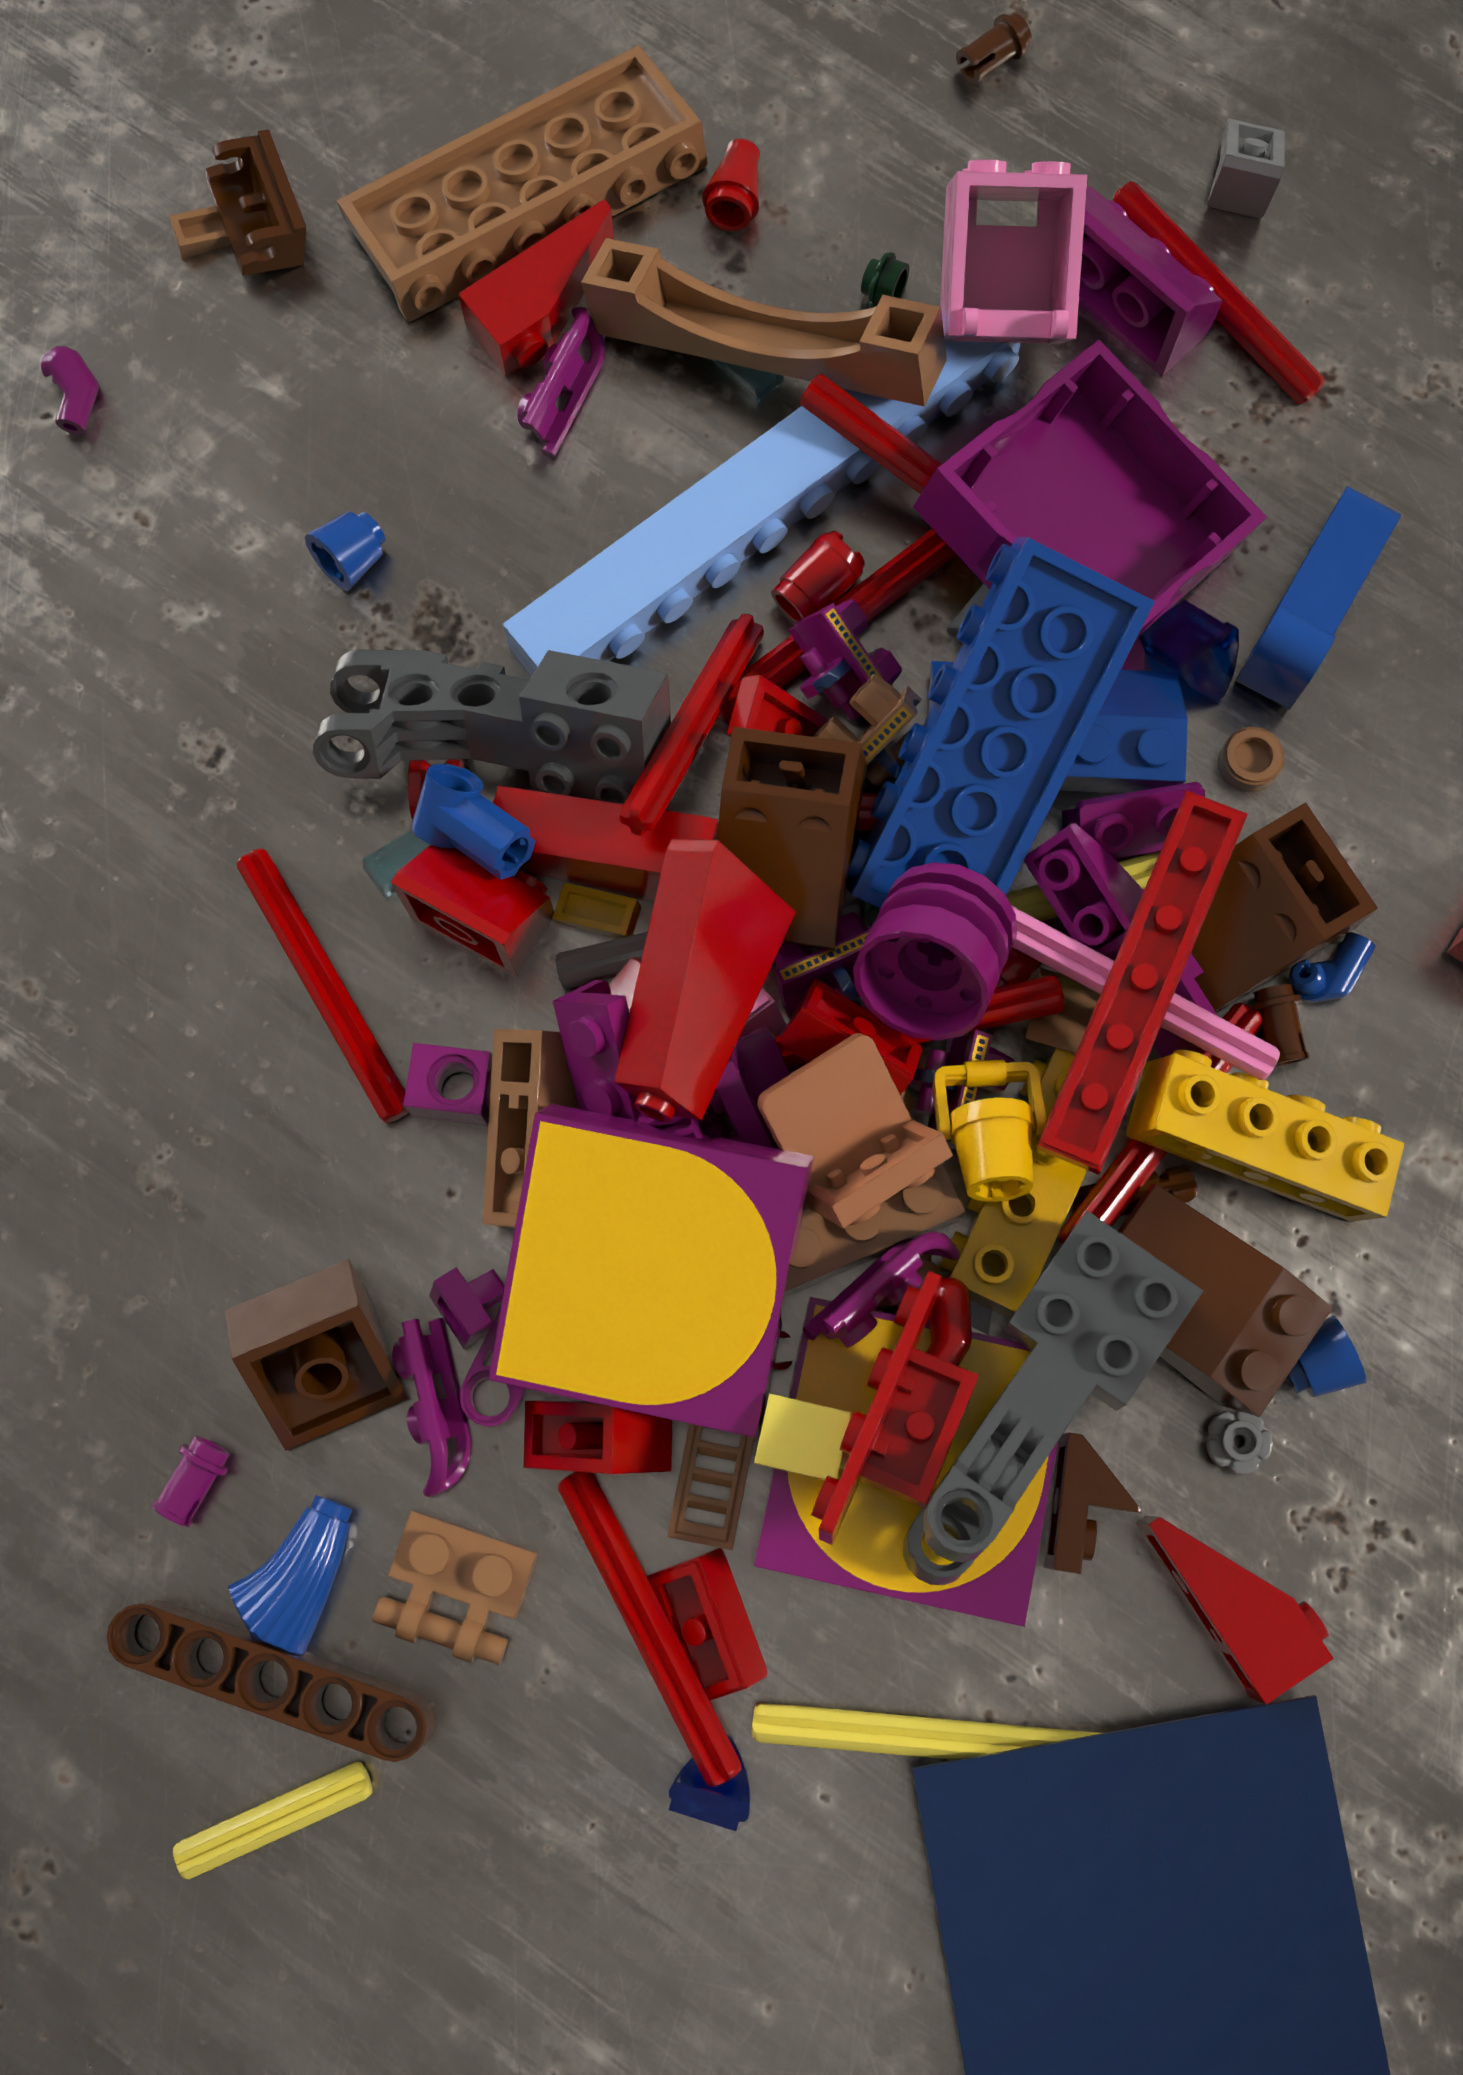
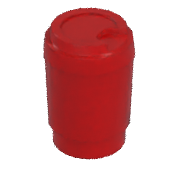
M836 531L825 532L816 538L811 546L780 577V583L771 591V595L779 608L791 620L798 623L800 620L834 603L856 583L863 574L865 561L860 552H853L843 541L842 534Z

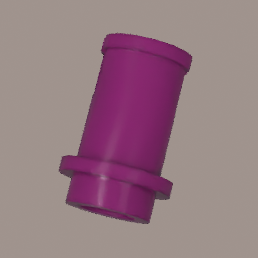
M197 1435L194 1436L190 1445L182 1444L179 1452L183 1457L159 1498L151 1506L153 1510L164 1518L186 1527L191 1525L193 1516L217 1475L225 1476L229 1469L225 1462L230 1453L216 1443Z

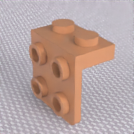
M861 1033L851 1035L760 1094L757 1101L758 1109L779 1149L814 1156L806 1202L811 1210L841 1228L859 1224L870 1219L879 1211L881 1203L902 1189L913 1188L926 1182L934 1174L935 1167L953 1156L941 1132L911 1119L873 1039Z

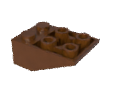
M733 727L721 789L717 840L796 911L782 943L835 950L868 767L862 745L855 742Z
M1306 802L1252 833L1236 844L1191 951L1204 971L1194 979L1215 1012L1356 929L1378 909Z

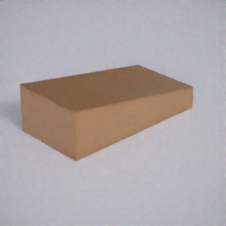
M216 206L169 215L171 229L182 260L230 245Z

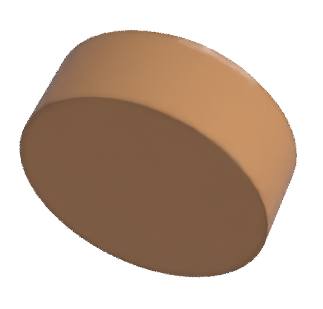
M1259 727L1242 728L1234 732L1223 745L1218 757L1219 771L1223 779L1233 788L1243 792H1257L1268 787L1281 772L1285 760L1284 750L1280 741L1271 732Z

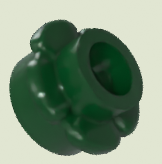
M893 252L885 253L880 260L871 259L866 267L861 283V293L868 296L870 301L869 308L876 307L882 295L901 299L903 297L909 277V264L896 260L895 253Z

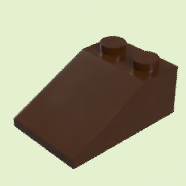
M1151 1184L1118 1232L1204 1290L1160 1357L1221 1406L1260 1417L1333 1307L1286 1268L1159 1185Z

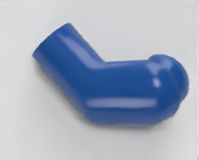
M1348 932L1332 960L1309 963L1308 959L1299 961L1291 968L1289 973V984L1292 985L1294 995H1301L1303 1001L1311 1003L1343 998L1349 995L1375 950V944L1360 934Z

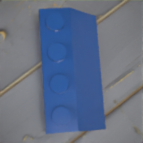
M931 661L929 689L942 665L947 664L952 667L954 662ZM1120 670L1060 791L1129 793L1186 782L1188 718L1177 672ZM929 700L928 714L934 704L931 700Z

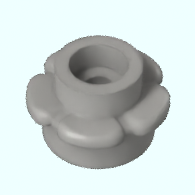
M1237 1410L1235 1413L1223 1411L1217 1414L1209 1424L1208 1441L1206 1444L1209 1456L1214 1463L1220 1467H1229L1233 1474L1246 1475L1255 1472L1259 1468V1462L1266 1460L1272 1450V1437L1269 1431L1264 1430L1263 1419ZM1238 1434L1242 1435L1245 1439V1444L1241 1448L1234 1444V1437Z

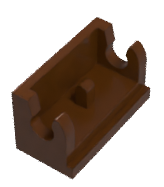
M269 129L257 131L255 136L225 140L214 145L212 152L216 160H227L232 157L238 158L233 163H221L206 168V181L241 275L245 276L304 265L306 225Z

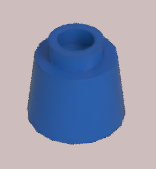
M350 511L343 513L307 533L305 536L306 546L320 569L334 584L347 591L383 555L381 544L386 541L382 529L369 514L361 512L359 515H356Z
M1334 1315L1324 1321L1286 1377L1296 1394L1307 1390L1312 1397L1367 1383L1366 1374L1358 1353L1344 1327Z

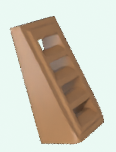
M689 1423L667 1537L733 1550L754 1437L741 1435L739 1448L703 1441L700 1439L704 1426ZM697 1454L736 1461L734 1475L695 1467ZM692 1480L731 1488L729 1501L690 1494ZM687 1507L725 1514L724 1527L686 1521Z

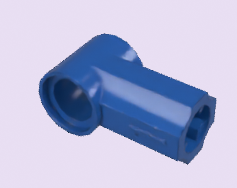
M434 764L430 766L425 776L411 828L413 833L428 844L443 848H457L499 880L515 876L518 869L530 859L536 840L530 836V829L482 796L483 783L474 773L450 764Z

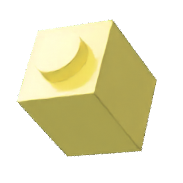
M769 1393L753 1464L825 1480L828 1475L837 1479L839 1469L844 1470L850 1454L840 1450V1445L848 1427L851 1412Z

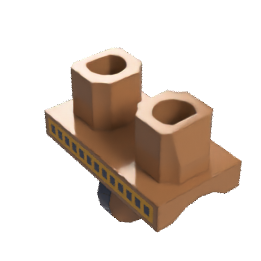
M873 674L857 690L849 702L870 725L856 737L840 720L833 716L813 737L861 743L866 763L868 764L874 757L878 760L866 773V777L872 784L879 787L891 774L898 778L905 760L899 758V752L908 732L897 743L892 739L917 715L916 706L921 702V698L909 686L899 693L892 685Z

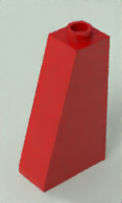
M498 786L493 801L496 806L529 828L530 836L536 840L530 859L518 870L650 903L655 902L665 853L671 839L717 840L718 819L665 810L656 828L651 831L647 830L644 835L639 836L632 834L630 827L620 822L619 813L623 804Z
M671 839L667 847L614 1082L636 1098L634 1107L642 1114L660 1122L670 1123L673 1116L702 1121L796 914L794 909L719 840Z

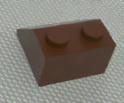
M349 1259L225 1310L231 1358L285 1451L408 1399L402 1378L395 1369L392 1352L374 1306Z

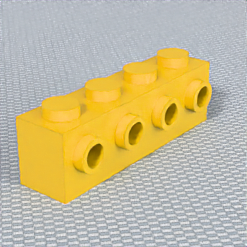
M1058 1048L1053 1051L1046 1063L1035 1059L1033 1062L1040 1073L1046 1123L1075 1057V1054ZM1023 1082L1019 1093L1028 1097L1027 1084ZM1032 1135L1033 1188L1031 1191L1021 1197L998 1202H983L970 1198L966 1208L977 1212L966 1235L955 1231L951 1238L960 1252V1258L958 1260H950L942 1257L939 1264L940 1267L949 1270L947 1277L956 1278L967 1286L970 1300L1009 1319L1014 1316L1036 1284L1087 1170L1036 1149L1041 1135Z
M1175 1050L1171 1055L1145 1063L1126 1132L1127 1137L1350 1222L1387 1217L1405 1143L1380 1134L1381 1126L1379 1124L1358 1117L1340 1118L1324 1112L1326 1105L1323 1102L1303 1095H1288L1286 1097L1268 1090V1081L1259 1080L1248 1073L1234 1072L1227 1074L1212 1068V1060L1197 1052Z

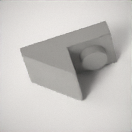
M1228 118L1221 141L1220 161L1208 198V206L1254 218H1262L1284 172L1285 131Z

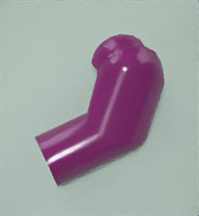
M55 346L50 351L44 353L40 362L41 372L44 377L52 376V382L58 384L64 393L55 423L59 428L68 433L83 435L85 434L99 390L98 381L77 351L66 346Z

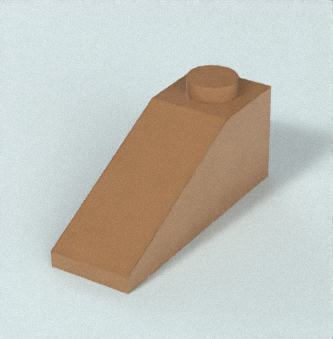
M494 1029L482 1224L515 1228L535 1113L551 1104L579 1109L560 1032Z

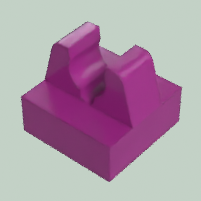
M455 1267L434 1280L429 1297L462 1348L466 1349L487 1335L493 1322L487 1312L502 1302L505 1285L494 1269L467 1283L459 1269Z

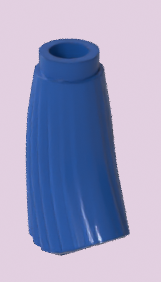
M315 1495L311 1506L306 1507L287 1537L266 1563L248 1576L228 1585L233 1603L252 1639L288 1653L304 1655L325 1607L341 1563L350 1527L348 1520L353 1509L325 1497Z

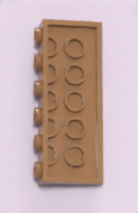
M638 45L336 201L343 219L392 289L401 314L407 322H411L459 297L458 293L603 199L610 205L612 216L704 169L708 162L702 123L642 47Z

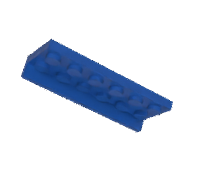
M1016 537L1011 547L1002 544L986 574V580L993 584L982 607L973 604L960 625L956 640L962 642L963 645L953 666L943 664L932 682L927 699L933 701L934 704L923 726L918 723L913 724L901 746L899 758L905 760L903 768L895 784L889 781L883 784L873 803L870 816L877 818L871 833L866 842L857 839L854 843L846 885L851 895L881 908L893 882L912 867L932 862L961 865L982 874L1007 895L1155 603L1154 600L1029 537Z

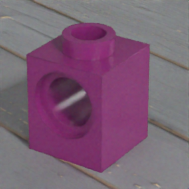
M413 1043L403 1103L404 1108L414 1118L488 1126L492 1054L489 1051ZM456 1072H466L473 1076V1086L466 1096L457 1100L442 1097V1085L448 1076Z

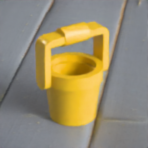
M1004 1059L964 1061L963 1065L939 1068L935 1073L932 1086L937 1131L943 1134L945 1140L951 1139V1143L956 1146L967 1195L978 1201L998 1202L1018 1198L1029 1193L1033 1188L1032 1135H1042L1046 1126V1114L1038 1068L1030 1062L1005 1063ZM1026 1082L1029 1104L1014 1098L995 1097L963 1104L949 1115L946 1086H1003L1006 1083Z

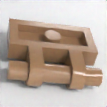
M415 1510L410 1511L388 1574L389 1577L413 1585L409 1598L405 1604L381 1596L375 1608L372 1622L395 1629L396 1638L414 1644L418 1638L453 1649L452 1657L472 1663L476 1657L500 1665L509 1639L485 1631L491 1612L512 1619L518 1617L539 1552ZM435 1592L470 1604L463 1623L429 1612Z

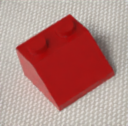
M429 845L398 870L391 881L410 918L516 977L554 914L550 897L545 895L548 888L538 879L518 870L515 876L499 880L457 848Z

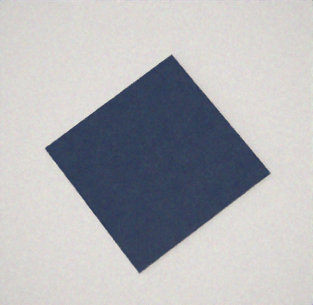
M1312 1695L1268 1703L1267 1705H1256L912 1768L965 2075H1391L1317 1696Z

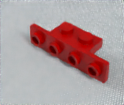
M928 1271L921 1289L911 1285L906 1289L894 1320V1324L904 1327L894 1351L882 1347L867 1383L868 1387L877 1390L868 1414L855 1411L842 1439L840 1450L850 1454L839 1480L828 1475L818 1494L811 1515L822 1520L819 1527V1540L833 1545L860 1481L926 1509L979 1377L976 1373L916 1349L938 1297L941 1275Z

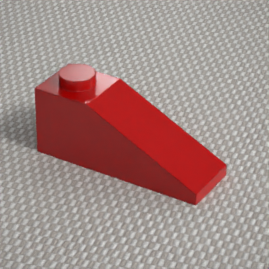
M605 199L458 293L465 326L505 377L520 367L527 368L533 366L543 358L547 349L557 341L571 317V310L581 300L584 294L581 284L582 279L606 238L614 239L611 207Z
M1145 1516L1136 1522V1525L1249 1698L1267 1705L1334 1659L1323 1643V1640L1329 1637L1328 1631L1320 1617L1308 1603L1303 1601L1297 1604L1295 1599L1161 1517Z

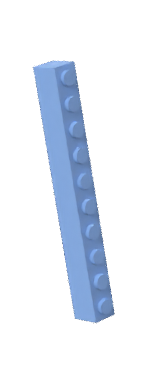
M945 341L947 361L925 407L847 389L843 390L916 443L924 435L928 425L943 414L950 417L959 412L970 401L976 389L989 380L992 383H997L1005 378L1019 361L1018 352L1021 343ZM801 406L504 622L503 628L508 647L531 676L548 650L603 661H609L614 656L618 659L624 658L641 645L645 638V633L662 621L671 623L680 618L690 608L694 597L709 586L718 588L726 584L738 572L743 561L757 551L766 553L772 550L784 539L789 527L804 516L811 519L821 514L831 504L835 493L850 482L854 484L864 482L878 469L880 464Z

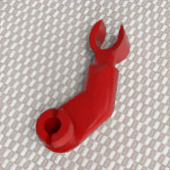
M952 1277L941 1278L939 1294L928 1318L931 1345L926 1353L959 1366L972 1343L970 1294L967 1286L962 1281Z

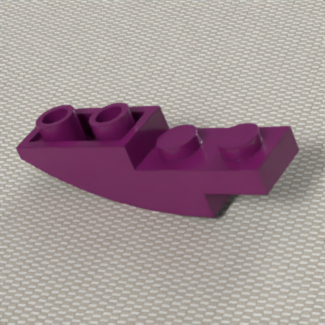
M1073 823L1028 853L1024 863L1071 938L1115 961L1144 890L1096 840L1076 823ZM1191 953L1175 993L1217 1015L1194 979L1204 971ZM1160 1027L1153 1044L1161 1058L1171 1055L1175 1050L1193 1052L1202 1050Z

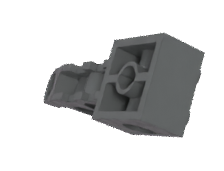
M361 649L349 651L342 655L336 663L330 683V694L334 703L347 713L333 714L320 721L313 743V755L317 763L325 771L338 777L355 779H381L400 761L473 759L529 771L530 788L532 791L624 804L671 724L668 673L548 650L529 680L506 675L505 666L481 662L477 669L448 664L447 655L425 650ZM355 675L367 676L378 684L379 689L374 692H361L353 688L347 678ZM341 735L350 736L358 740L364 749L357 752L343 751L337 748L331 739Z
M1089 1211L1085 1212L1003 1331L1031 1351L933 1492L926 1509L922 1508L903 1540V1557L908 1569L917 1579L930 1585H946L956 1581L973 1564L975 1559L995 1540L1026 1488L1090 1393L1115 1411L1126 1406L1204 1290ZM925 1533L924 1538L927 1545L938 1556L955 1562L948 1565H937L931 1562L924 1555L921 1548L923 1534Z

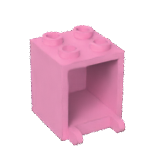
M968 161V168L957 171L946 186L940 300L945 341L1061 344L1076 339L1087 174H1070L1071 164L1058 161L1032 163V170H1026L1024 173L1006 172V161ZM977 200L1037 202L1036 227L976 225Z

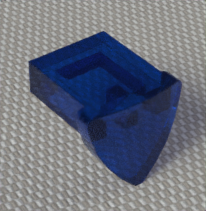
M1183 600L1163 614L1139 636L1145 653L1174 671L1180 680L1201 694L1216 699H1221L1226 695L1235 672L1239 652V629L1229 622L1223 623L1190 602Z
M726 1733L741 1762L742 1770L727 1782L710 1788L706 1785L692 1757L683 1766L669 1790V1797L671 1798L669 1810L737 1831L739 1822H745L750 1815V1783L741 1751L733 1736Z

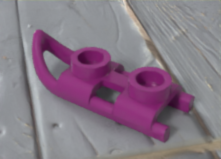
M581 306L571 310L574 322L570 331L564 333L559 343L552 344L545 353L543 368L546 377L544 381L538 382L532 393L525 394L518 406L517 416L520 426L524 429L532 430L536 437L542 443H545L542 453L547 457H555L604 359L605 343L603 335L596 332L589 309ZM586 334L591 351L588 362H584L578 353V349ZM563 389L571 396L564 410L560 411L556 407L555 402Z
M935 1231L923 1233L916 1238L894 1245L810 1320L802 1330L812 1341L822 1334L828 1339L839 1338L846 1348L853 1346L877 1326L878 1321L871 1313L877 1308V1304L884 1297H886L891 1305H895L902 1300L909 1285L918 1288L922 1284L923 1279L916 1272L922 1266L920 1255H935L950 1260H958L960 1252L957 1246L946 1234Z
M443 1318L428 1321L431 1333L429 1335L422 1334L419 1319L402 1322L404 1336L398 1338L399 1341L394 1344L392 1350L393 1363L398 1374L403 1379L409 1380L414 1378L419 1401L413 1403V1406L409 1408L407 1425L415 1442L418 1444L429 1443L431 1467L429 1479L423 1489V1494L426 1497H433L442 1493L458 1482L468 1465L471 1451L470 1432L466 1415L460 1404V1389ZM440 1373L445 1394L443 1399H437L432 1378L434 1374ZM455 1437L454 1456L447 1468L448 1447L446 1439Z

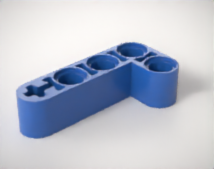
M1349 486L1345 488L1235 680L1236 682L1288 710L1291 709L1313 678L1336 638L1334 635L1400 519V513Z

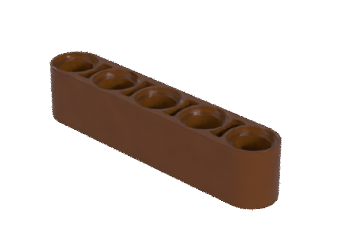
M154 1600L127 1606L114 1616L108 1627L107 1643L109 1651L115 1660L126 1667L382 1760L397 1762L408 1759L428 1743L434 1732L436 1721L434 1709L427 1698L416 1691L305 1652L304 1655H297L279 1650L252 1639L247 1630L166 1601ZM143 1615L153 1618L159 1626V1642L151 1652L142 1649L135 1640V1625ZM206 1637L218 1642L224 1655L222 1667L215 1675L203 1671L197 1662V1648ZM267 1660L277 1662L286 1671L288 1679L287 1688L280 1698L271 1697L260 1686V1669ZM328 1684H339L350 1694L352 1708L346 1720H334L324 1711L321 1700L323 1691ZM390 1708H405L415 1718L417 1729L412 1742L398 1743L387 1734L384 1722Z

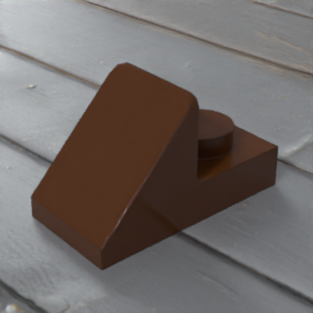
M1069 1432L1062 1434L1057 1445L1044 1568L1081 1574L1083 1560H1092L1096 1546L1097 1525L1095 1520L1087 1519L1088 1506L1141 1513V1509L1083 1434Z

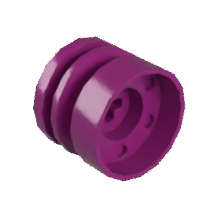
M932 862L912 867L893 882L853 967L855 988L867 1009L887 1026L916 1038L939 1041L960 1037L979 1025L1017 937L1016 914L1005 893L984 875L955 864Z

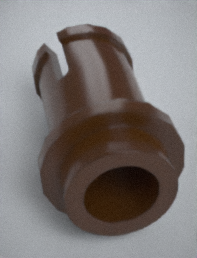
M1019 14L999 15L994 20L993 28L968 46L957 51V64H963L967 60L970 62L960 69L968 82L977 85L984 77L1009 59L1019 60L1025 56L1027 52L1026 47L1032 42V35L1026 21Z
M1291 984L1271 986L1253 992L1255 1004L1250 1005V1008L1257 1010L1263 1017L1261 1029L1264 1041L1277 1047L1280 1052V1057L1275 1067L1310 1059L1309 1052L1306 1050L1296 1007L1297 1004L1302 1002L1301 995H1294Z

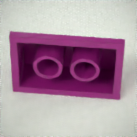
M1087 187L1079 305L1157 374L1163 377L1210 333L1223 300L1215 294L1212 286L1204 278L1193 275L1172 257L1169 249L1163 242L1149 237L1134 224L1119 204L1107 200L1093 187Z

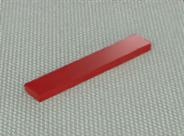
M1186 790L1036 1149L1097 1175L1100 1174L1243 828L1247 813Z

